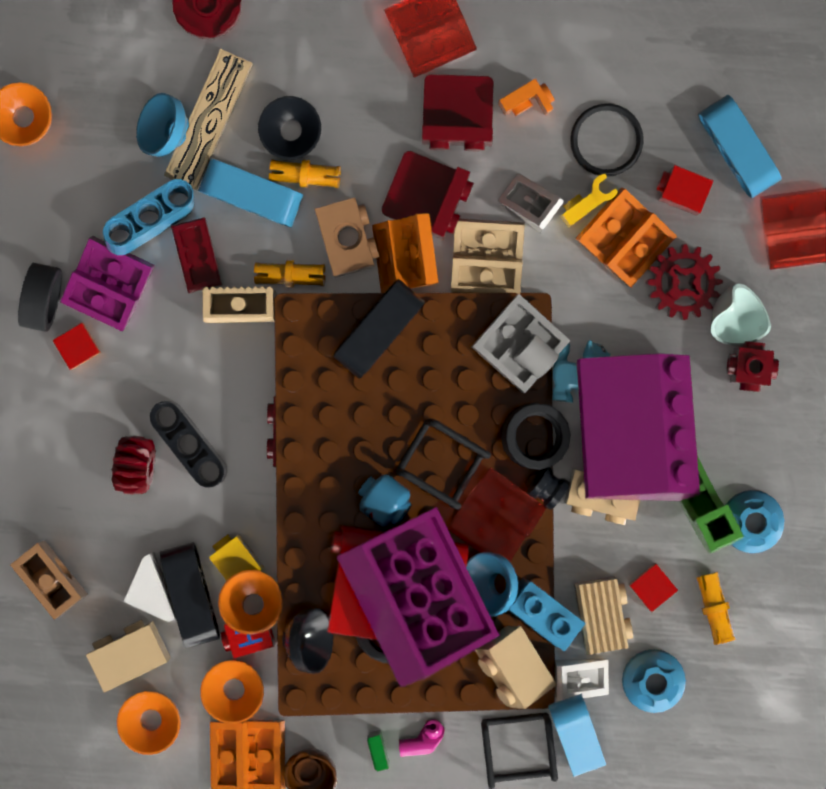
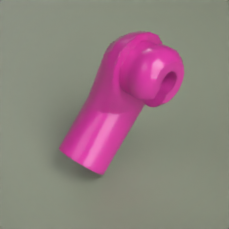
M431 719L424 724L417 738L399 739L400 757L431 754L444 737V726L440 721Z

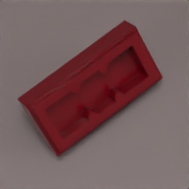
M203 217L172 225L171 228L188 293L202 291L205 287L212 288L223 285L206 218Z

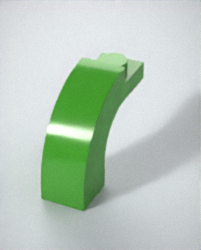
M697 455L700 494L681 500L679 503L702 545L711 554L743 539L744 535L729 505H724L717 495Z

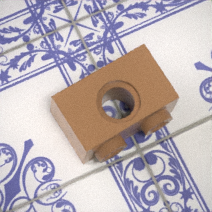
M354 197L315 208L335 278L375 267L373 259L378 258L379 254L374 237L367 239L364 225L370 224L365 204L358 205ZM345 228H353L358 232V240L352 246H343L339 242V234Z
M45 540L35 544L10 564L54 620L88 595Z

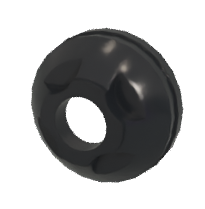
M284 96L270 102L264 108L258 122V134L265 149L270 154L284 160H296L308 155L317 146L322 132L321 120L316 109L306 100L295 96ZM293 120L300 124L301 135L296 140L289 141L282 137L281 127L285 122Z
M303 609L289 623L287 630L283 632L282 645L286 649L287 656L292 664L301 672L309 674L320 673L330 660L333 648V633L327 632L329 617L322 609Z

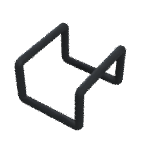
M426 419L399 463L395 473L446 502L451 508L460 509L459 498L482 459H489L491 453L439 421ZM429 426L437 428L478 453L452 498L404 470Z
M548 713L501 717L481 721L487 781L490 789L495 788L496 782L548 776L551 777L553 782L558 780L552 722ZM544 720L550 769L494 776L488 726Z

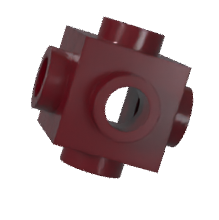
M745 341L744 348L736 347L733 350V354L728 355L726 373L731 375L730 382L740 383L739 390L760 392L761 386H771V379H777L779 360L774 359V351L765 350L766 343ZM752 360L760 362L758 373H752L749 369V364Z

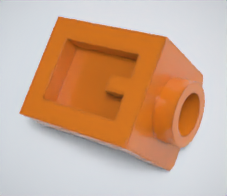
M535 78L500 99L498 105L504 115L513 112L517 116L531 108L533 104L530 100L535 98L543 113L547 115L552 112L553 107L550 103L554 102L555 99L545 83L539 85Z

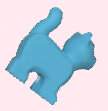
M591 340L587 342L583 352V358L612 356L603 345L594 343ZM569 343L558 354L559 357L554 363L553 380L555 387L553 389V401L573 403V396L570 392L578 390L577 363L567 360L570 351Z

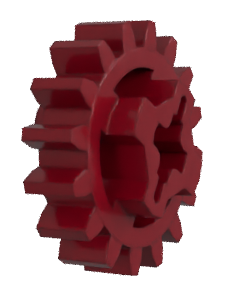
M681 244L679 253L673 247L667 248L668 257L665 258L658 254L655 258L659 266H649L648 268L654 274V279L645 281L646 285L654 286V291L648 294V297L660 300L655 307L657 310L668 307L667 317L673 318L677 311H679L681 320H687L691 311L696 318L701 317L700 308L703 306L711 310L713 306L709 299L721 296V294L714 290L715 285L723 284V280L714 277V274L721 268L720 266L711 267L709 263L713 256L708 254L702 258L700 256L701 247L699 246L695 247L691 253H689L687 244ZM683 258L695 262L688 268H681L673 261ZM663 273L668 277V288L664 292L662 289ZM704 273L707 281L705 291L701 288V276ZM677 274L680 276L689 275L691 277L688 284L691 286L690 289L692 291L687 288L678 289L677 286L680 284V280L677 278ZM681 296H687L695 303L681 306L674 302Z

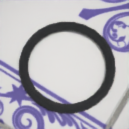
M611 103L598 104L585 110L576 119L570 136L571 149L575 159L586 171L594 175L606 174V176H616L624 173L637 162L644 143L643 131L637 118L628 109ZM608 110L618 112L624 115L634 127L636 133L635 151L632 157L620 167L614 169L596 168L590 165L580 153L577 139L579 129L582 123L594 113Z

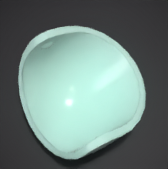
M743 284L729 287L721 294L714 305L711 333L717 341L723 344L739 346L744 345L745 341L755 342L765 337L771 330L770 319L763 303L749 287Z

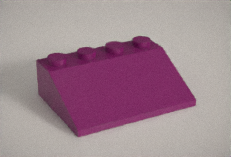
M644 354L577 359L585 499L681 501L700 494L690 355Z
M437 507L337 556L400 687L430 676L500 636Z

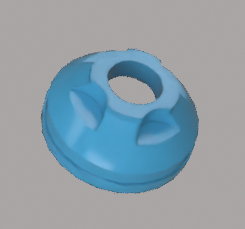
M158 93L149 99L143 107L136 129L137 143L143 153L163 157L184 143L189 121L182 103L177 98L166 93Z
M748 490L734 495L726 503V505H729L744 535L743 539L730 545L745 553H760L770 549L778 542L784 530L785 520L780 505L773 497L761 491ZM751 513H760L765 518V527L759 533H751L746 528L745 521Z
M484 552L474 555L467 562V570L490 617L501 615L513 605L518 592V581L514 567L504 556L496 553ZM499 573L503 575L506 581V588L502 594L498 593L494 586L495 577Z
M650 649L637 653L627 663L623 672L622 684L626 697L634 706L645 712L658 713L671 709L681 699L685 690L686 679L682 665L674 656L663 650ZM655 673L663 675L666 679L665 689L658 694H653L646 689L647 678Z

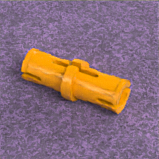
M271 159L269 170L283 172L272 171V173H269V181L299 183L300 187L307 188L308 185L339 188L341 178L327 177L326 175H341V166L311 164L310 160L294 163Z
M287 260L286 264L255 262L254 273L257 274L254 276V283L285 284L286 288H293L294 284L325 286L326 275L323 274L326 272L325 264H295L292 260Z
M718 572L696 577L704 603L702 612L703 615H707L714 645L736 640L727 611L730 609L729 602H725Z

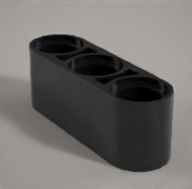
M398 278L341 343L332 356L360 379L418 313L425 301Z
M172 401L156 404L151 409L150 422L193 479L200 486L206 488L221 484L226 478L227 466L183 408ZM164 407L172 408L176 414L175 422L169 427L162 425L159 420V413ZM186 434L193 435L197 440V449L192 454L185 453L180 447L181 438ZM206 462L215 463L219 469V475L215 481H208L202 476L201 469Z
M192 542L160 551L162 569L185 648L219 640V627L195 543Z

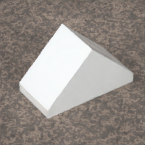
M520 173L516 175L498 199L502 205L539 233L542 232L564 202L558 196Z
M152 552L143 557L123 602L170 622L175 620L176 616L165 578L155 552Z
M579 659L554 661L555 683L557 684L555 686V697L557 701H562L578 694H582L583 698L609 694L608 660Z

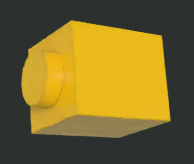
M227 534L212 546L216 552L209 559L226 581L241 571H261L264 568V565L240 534L233 539Z

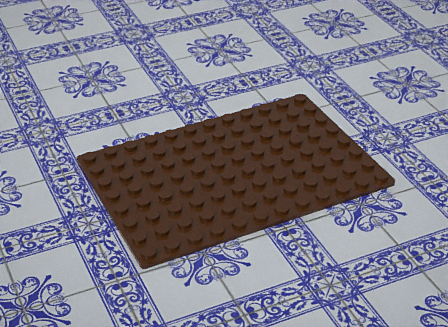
M384 293L278 294L274 299L277 584L283 597L282 612L277 620L278 712L284 717L523 710L510 708V706H506L500 700L496 692L498 687L492 677L487 676L478 663L480 657L475 650L424 679L400 687L390 664L382 663L369 657L359 647L355 636L333 633V648L327 666L317 674L299 671L292 664L287 656L286 649L282 645L283 632L287 630L289 623L303 609L319 608L325 611L328 617L330 616L338 566L337 553L331 552L334 531L340 532L342 525L388 532L436 507L453 541L468 545V560L474 555L484 552L502 555L514 567L518 583L522 578L527 579L554 599L553 509L548 510L543 506L542 500L538 497L532 498L527 494L531 482L541 470L521 467L511 461L503 449L501 440L503 423L509 413L519 406L540 403L553 407L552 367L542 377L538 378L525 393H522L471 347L517 293H416L425 301L424 305L360 379L332 355ZM520 293L527 302L552 323V299L548 293ZM537 415L524 419L516 430V442L520 450L532 457H539L548 453L553 447V425L543 416ZM426 419L439 421L491 453L489 459H482L459 498L460 509L451 508L446 502L395 473L399 463ZM429 426L404 470L452 498L478 453L437 428ZM388 474L410 491L409 502L412 503V507L397 526L391 524L387 527H381L361 512L359 506L362 496L358 492L370 477L376 480L381 475ZM499 573L495 577L494 586L497 592L502 594L506 588V581L503 575ZM509 611L491 617L498 632L505 626H521L555 681V646ZM371 639L377 647L381 648L378 640ZM555 687L526 709H549L548 705L555 703Z

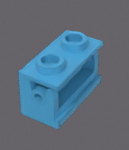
M524 578L518 583L516 599L508 609L518 619L564 652L586 624L534 583Z

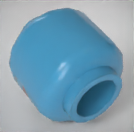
M388 474L381 475L376 480L370 477L358 492L362 496L359 506L361 512L381 527H387L391 524L397 526L412 507V503L409 502L410 491Z

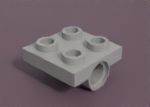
M516 294L471 347L519 391L525 393L538 378L542 377L553 366L559 357L558 354L571 340L520 294Z

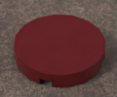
M172 0L173 12L178 24L188 34L200 39H215L227 34L236 25L241 14V0Z

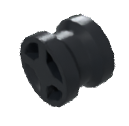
M550 467L545 468L533 479L527 494L532 498L538 497L543 501V506L551 510L563 498L570 482L565 478L556 477L553 469Z

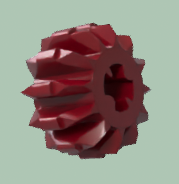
M125 436L118 441L111 469V481L115 491L134 495L143 494L149 490L156 462V449L153 440L145 439L141 436Z

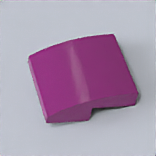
M91 236L88 239L77 269L71 274L60 303L123 332L133 315L155 265L131 253L115 255L107 249L105 241Z

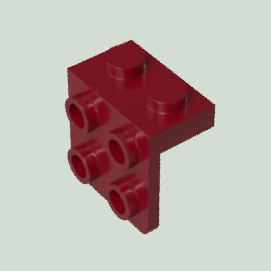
M433 74L426 76L424 79L422 144L429 145L430 150H450V145L464 146L465 151L474 152L485 151V146L492 147L493 79L489 76Z
M407 151L402 157L381 209L384 216L394 220L429 213L432 236L444 240L447 232L453 235L461 216L455 213L459 201L467 202L474 182L469 181L471 172L460 167L453 169L415 152Z

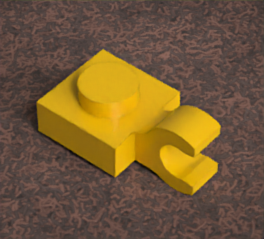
M601 174L595 178L591 186V193L584 199L578 194L563 205L566 212L562 214L561 219L568 228L593 211L597 206L605 201H610L617 195L618 191L616 188L608 194H604L599 190V184L607 178L606 174Z

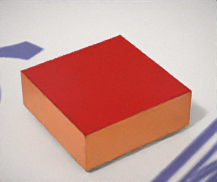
M80 323L52 340L70 370L102 353L84 323Z
M656 563L629 584L651 612L678 591Z

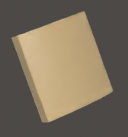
M460 218L454 233L451 292L520 294L525 222Z

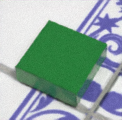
M381 730L370 732L367 742L374 769L377 772L389 769L390 763Z

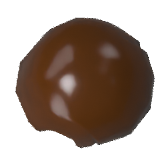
M309 748L296 752L286 762L283 772L285 786L288 789H335L338 783L335 763L327 753L320 749Z

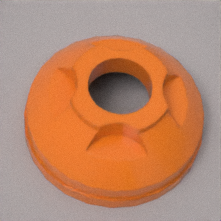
M11 83L0 89V139L7 144L19 147L29 146L40 141L47 134L52 123V108L48 98L41 90L28 83ZM21 107L30 108L34 114L33 122L27 127H19L14 121L15 112Z
M258 570L241 571L230 577L223 585L218 600L219 612L225 623L233 630L242 634H259L271 628L279 619L283 607L282 592L279 585L268 574ZM251 595L262 597L264 602L262 611L257 615H249L244 610V602Z
M226 660L213 666L202 680L200 688L201 700L206 711L214 719L227 724L244 722L255 715L263 702L264 685L262 678L251 665L243 661ZM237 679L243 683L245 691L242 697L231 699L225 694L224 685L228 680Z
M143 691L132 695L124 702L117 716V729L122 742L129 749L143 755L158 754L166 750L174 743L180 731L181 718L176 704L168 696L157 691ZM147 710L157 711L162 719L160 727L154 730L144 727L141 720L142 714Z

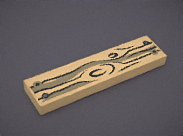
M220 49L188 120L189 127L186 132V139L181 146L175 149L165 171V177L172 180L182 179L187 181L192 189L197 191L210 158L216 149L251 71L252 62Z

